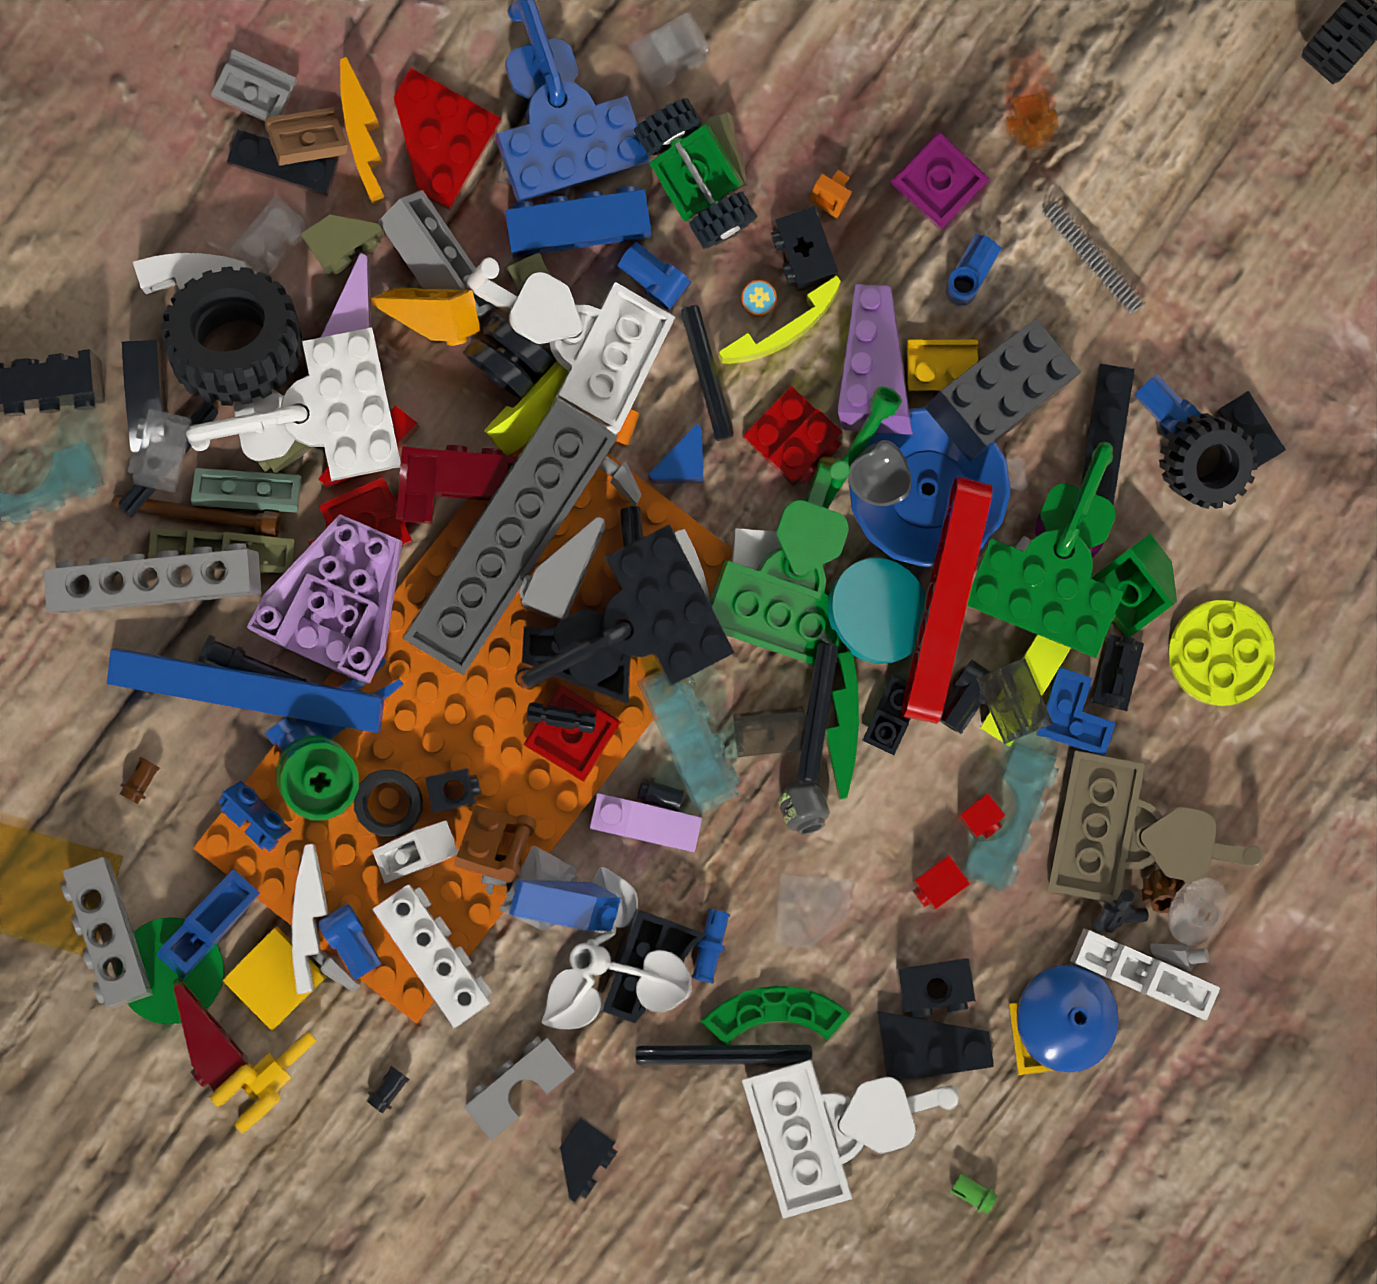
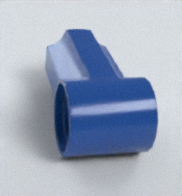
M974 235L955 270L950 274L946 286V296L950 302L958 306H966L975 299L980 286L1002 250V247L994 240L985 235ZM965 280L971 285L972 290L967 293H961L955 289L954 282Z
M637 242L626 251L618 263L619 269L646 289L645 292L667 310L672 308L691 284L689 278L669 263L665 265Z
M1158 374L1154 375L1134 394L1137 400L1158 420V426L1165 435L1169 431L1174 434L1177 431L1174 425L1179 421L1185 424L1188 423V416H1201L1199 410L1186 399L1182 400Z
M348 903L317 921L324 937L333 949L336 948L355 980L382 964L379 956L363 933V925Z

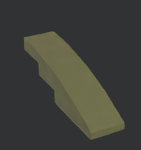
M151 527L148 559L157 558V552L178 551V556L191 555L192 548L212 547V552L225 551V545L246 544V549L259 552L260 573L284 574L293 562L295 539L230 532L183 531ZM223 562L217 565L215 570L226 571Z

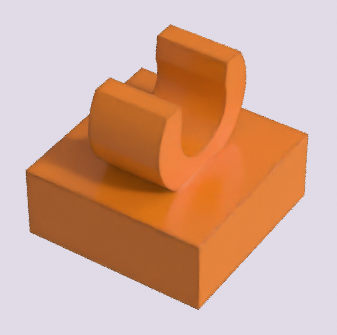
M839 170L832 179L822 174L815 183L808 201L838 219L852 193L845 188L850 177Z

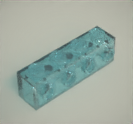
M660 670L637 681L695 810L702 813L740 795L736 788V785L740 784L739 777L732 765L726 766L721 753L726 752L724 744L717 732L711 733L707 721L711 720L710 713L703 700L697 702L692 689L697 687L693 676L669 686Z

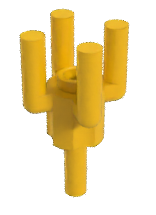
M306 1031L277 1059L268 1052L255 1065L241 1066L209 1096V1099L219 1107L224 1105L242 1088L255 1103L233 1125L242 1134L247 1132L280 1101L279 1091L293 1079L287 1069L315 1044L317 1039L309 1031Z

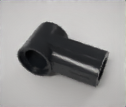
M971 659L954 685L956 686L955 690L944 704L940 722L961 735L981 704L984 705L1001 678Z

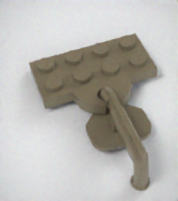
M1075 751L1048 891L1112 903L1121 894L1125 870H1140L1152 865L1156 861L1167 877L1193 882L1202 879L1207 874L1211 859L1257 867L1262 864L1264 853L1258 846H1249L1245 849L1214 843L1216 823L1214 818L1205 811L1178 807L1163 817L1152 804L1140 800L1139 796L1145 764ZM1143 829L1145 830L1141 834V841L1145 845V847L1140 843L1139 835Z

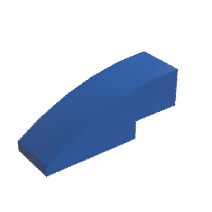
M233 869L159 949L157 957L184 980L258 897L260 892Z

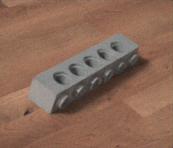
M246 544L225 545V551L212 552V547L192 548L191 555L178 556V551L157 552V558L145 559L144 554H129L123 556L122 562L112 563L111 558L89 559L90 565L77 566V561L56 562V568L44 569L46 612L55 614L261 595L259 552L246 549ZM223 562L226 572L224 577L217 581L214 574L215 568ZM189 566L191 578L187 583L183 584L181 572L185 567ZM155 569L157 581L152 587H149L147 576ZM121 573L124 579L123 585L116 591L113 581L116 575ZM88 577L90 581L89 589L82 594L80 583L83 578Z

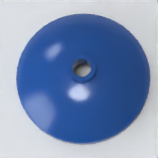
M1057 965L1038 973L1027 984L1018 1003L1017 1027L1023 1045L1037 1062L1054 1071L1079 1072L1093 1067L1107 1055L1118 1031V1008L1110 988L1096 973L1078 965ZM1077 1011L1082 1017L1079 1024L1074 1020V1015Z

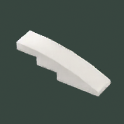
M314 844L305 845L294 898L292 957L297 994L315 991L308 956L322 953L315 918L329 915L316 845Z
M1083 929L1070 959L1071 962L1206 1021L1220 990L1219 987L1087 929Z

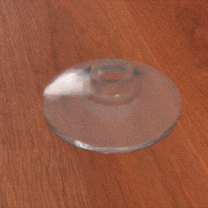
M1203 877L1198 881H1189L1178 891L1171 903L1168 915L1170 931L1178 941L1186 945H1199L1211 939L1218 932L1225 921L1228 911V895L1223 885L1213 878Z

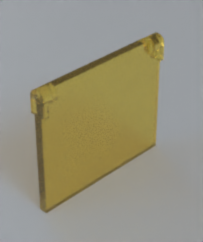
M0 823V933L83 956L82 949L87 948L83 934L78 936L73 926L71 916L76 914L72 901L67 902L64 897L61 881H64L65 878L62 871L105 857L110 860L117 880L123 856ZM93 891L87 896L86 906L89 910L96 909L101 904L102 897L99 891ZM101 926L97 931L98 941H100L103 926Z

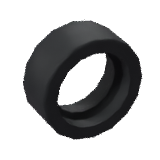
M380 769L367 775L359 784V789L354 798V811L359 822L369 832L382 837H397L409 832L418 822L423 810V796L418 784L407 774L395 769ZM384 782H393L401 785L409 797V809L406 816L394 824L377 822L368 810L370 792L377 785Z

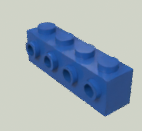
M627 186L617 189V194L603 195L601 191H593L582 194V199L568 201V197L559 196L548 199L547 204L533 206V202L529 201L513 204L512 209L505 210L513 258L531 256L538 252L544 254L651 238L645 189L637 190L636 186Z

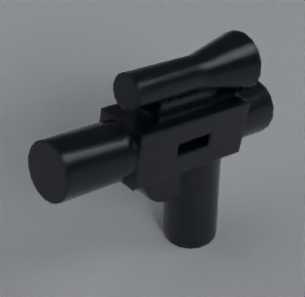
M1123 890L1118 899L1113 900L1111 904L1107 903L1104 905L1100 914L1092 919L1091 925L1097 931L1105 930L1108 933H1112L1117 927H1121L1123 923L1147 922L1149 913L1146 908H1134L1131 905L1135 899L1134 893L1130 890Z

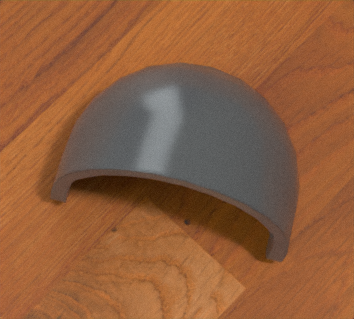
M888 440L876 442L865 448L851 464L850 474L848 475L849 484L853 492L860 499L872 505L888 506L904 500L911 490L912 480L908 463L900 449Z

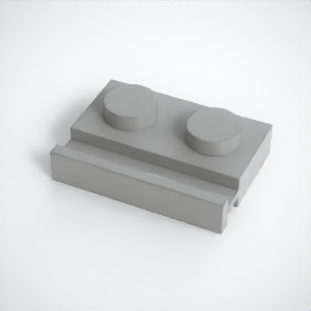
M233 49L228 63L225 64L211 95L215 99L266 122V118L282 115L294 85L296 86L298 81L295 77Z

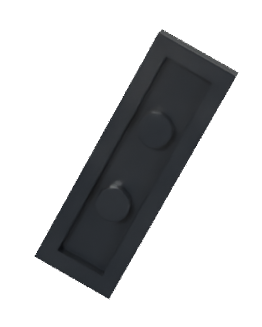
M239 129L227 159V163L230 166L325 196L329 194L339 164L337 160L327 157L279 165L270 139Z

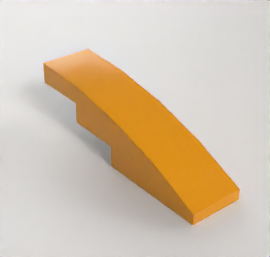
M347 57L340 59V88L346 132L356 167L372 205L375 206L385 201V197L371 169L383 162L368 132L380 127Z

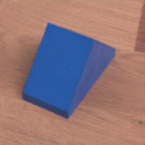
M698 424L648 474V480L653 484L703 483L702 428Z

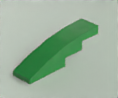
M850 652L838 654L837 657L844 689L831 693L838 727L826 729L825 733L839 800L848 798L856 762L859 732L858 683L854 656Z

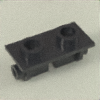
M1109 635L1092 703L1127 712L1144 643L1128 636Z

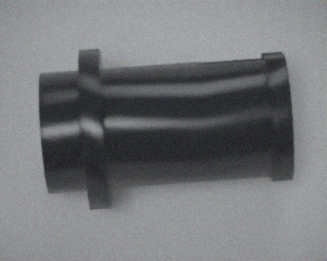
M653 777L650 780L643 778L637 799L643 800V804L650 802L678 812L684 790L654 782L655 778Z
M393 1066L389 1068L390 1070L374 1091H368L370 1096L366 1101L382 1114L386 1109L391 1110L392 1106L390 1104L410 1080Z

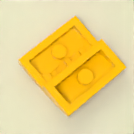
M275 927L222 980L271 1031L275 1030L312 993L297 994L292 957V941L278 927ZM309 959L315 990L327 976Z

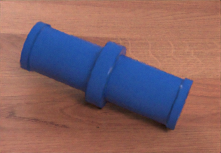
M708 909V916L703 931L706 935L696 945L699 947L694 971L691 975L692 979L713 984L719 955L724 953L725 946L722 943L731 914Z

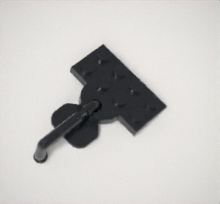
M667 525L604 557L620 591L609 599L603 610V615L583 609L559 621L555 626L553 637L560 654L532 668H520L515 674V680L518 686L527 689L568 668L572 677L578 683L593 685L617 671L622 654L638 658L654 655L669 686H672L735 652L671 525Z

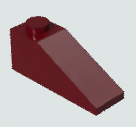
M178 977L174 980L173 989L190 1062L194 1068L190 1072L203 1088L209 1085L215 1091L241 1066L248 1065V1057L184 981Z

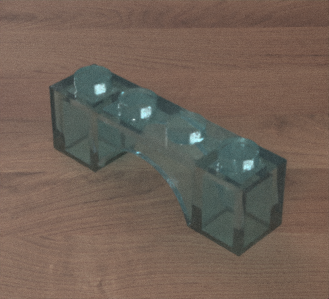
M83 441L52 453L49 473L45 480L34 490L18 495L0 491V525L9 521L12 524L25 522L32 518L31 513L43 508L45 512L59 509L66 505L64 500L74 496H78V499H84L99 492L97 488L106 484L91 445Z
M1020 743L1013 744L1001 778L1009 785L1015 797L1016 814L1014 821L1008 831L1001 837L993 841L974 843L962 872L966 878L998 891H1004L1006 885L1009 887L1013 886L1020 869L1014 866L1019 852L1026 853L1033 834L1028 833L1032 819L1039 821L1046 801L1041 800L1045 787L1052 788L1059 769L1054 767L1057 758Z

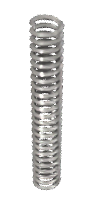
M1055 201L1052 205L1042 210V213H1045L1044 217H1049L1048 221L1052 222V226H1056L1055 230H1059V234H1063V238H1067L1066 242L1070 243V247H1074L1077 255H1081V259H1085L1084 263H1089L1088 268H1092V272H1096L1095 276H1099V280H1103V284H1107L1106 289H1110V293H1114V297H1118L1117 301H1122L1121 305H1125L1124 310H1128V314H1132L1146 305V302L1138 305L1142 298L1134 301L1139 296L1138 293L1130 297L1135 292V289L1129 291L1131 285L1125 287L1128 281L1121 283L1124 277L1117 279L1120 276V272L1112 276L1117 271V268L1108 272L1113 267V264L1104 268L1109 263V260L1103 262L1106 256L1099 258L1102 255V251L1095 254L1099 247L1090 251L1095 246V243L1086 247L1091 242V239L1082 243L1088 235L1078 239L1084 233V230L1077 233L1080 230V226L1073 229L1077 222L1068 226L1073 221V218L1068 219L1066 222L1064 221L1069 217V214L1060 218L1066 212V209L1055 215L1062 208V205H1059L1053 210L1059 201Z

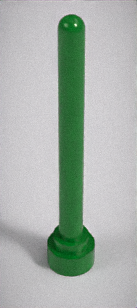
M879 386L871 397V413L842 458L849 466L867 447L883 419H888L889 416L895 415L902 404V398L893 389ZM832 478L822 507L827 509L830 507L847 478L840 481Z

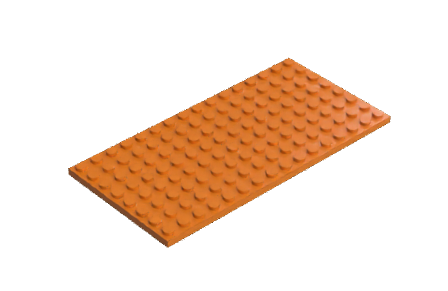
M524 446L508 456L518 457ZM607 453V455H606L607 457H609L610 459H612L613 461H615V462H616L617 464H619L620 466L622 465V463H620L618 460H616L614 457H612L609 453ZM599 467L529 573L533 577L537 567L595 518L604 519L605 531L568 616L583 609L603 615V610L609 599L620 591L604 557L624 548L620 511L626 506L633 505L610 483L613 477ZM631 471L641 492V497L636 506L641 508L643 536L645 537L667 525H671L674 533L685 529L700 561L711 598L724 559L732 562V548ZM468 499L394 593L386 651L383 655L387 662L372 677L370 683H366L359 690L360 692L372 694L398 679L404 684L384 701L381 731L374 733L345 728L332 738L352 757L359 772V784L367 775L380 769H395L407 774L418 784L423 796V810L418 822L409 832L402 835L382 837L369 832L359 822L354 811V801L342 814L329 820H310L297 815L286 804L275 782V766L282 752L279 746L275 744L244 784L251 787L258 797L271 810L277 812L292 830L278 839L279 843L268 852L265 848L261 850L245 833L251 824L248 820L238 827L225 813L221 812L193 847L195 851L226 875L234 869L260 892L257 897L260 902L292 926L296 881L305 845H316L329 914L348 903L363 925L364 935L382 962L381 965L359 979L416 1024L435 1000L373 911V908L408 884L414 890L421 887L432 903L427 909L433 918L436 919L440 916L452 932L447 937L455 949L461 946L468 957H470L504 913L500 910V907L507 897L506 886L494 885L492 894H488L486 891L487 884L481 883L482 874L455 867L457 855L397 880L384 883L372 850L413 831L447 821L459 851L475 805L437 814L433 813L425 777L468 768L470 775L477 774L482 795L476 796L477 805L516 817L528 815L535 819L536 828L533 835L528 837L522 854V868L532 845L549 854L685 681L684 679L669 686L654 655H649L642 658L631 657L629 705L555 677H550L531 688H521L516 683L515 674L520 668L526 667L522 663L523 627L555 628L558 622L525 609L522 604L523 599L519 595L520 589L464 675L404 640L403 634L489 502ZM332 671L322 685L338 688L349 681L350 678ZM560 684L621 721L585 782H582L523 745L536 724L526 719L529 703H540L547 707ZM318 772L317 777H311L310 780L314 782L320 780L322 773ZM453 780L446 785L445 794L449 800H458L463 796L465 790L463 783ZM384 782L377 785L370 792L368 810L377 822L394 824L401 821L408 812L409 797L401 785L393 782ZM504 832L497 854H508L514 834ZM325 916L315 918L321 949L330 956L337 954L345 968L349 971L336 948L333 949L317 924V921Z

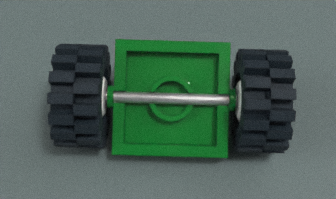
M688 98L679 99L673 104L666 105L665 108L657 110L655 114L645 118V121L640 122L635 127L634 132L648 156L665 151L650 161L649 164L682 220L690 223L689 225L703 249L710 248L723 240L729 239L730 236L737 234L741 229L746 228L755 221L758 216L743 192L732 194L744 186V182L710 125L700 127L702 122Z

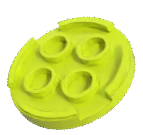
M1228 600L1208 601L1188 611L1176 624L1168 646L1170 668L1179 686L1194 699L1214 706L1234 705L1257 694L1269 680L1275 660L1274 638L1265 620L1249 606Z

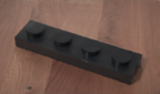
M1100 363L1097 372L1080 487L1092 461L1093 451L1101 442L1110 443L1113 448V460L1105 469L1096 495L1109 500L1114 506L1135 369Z

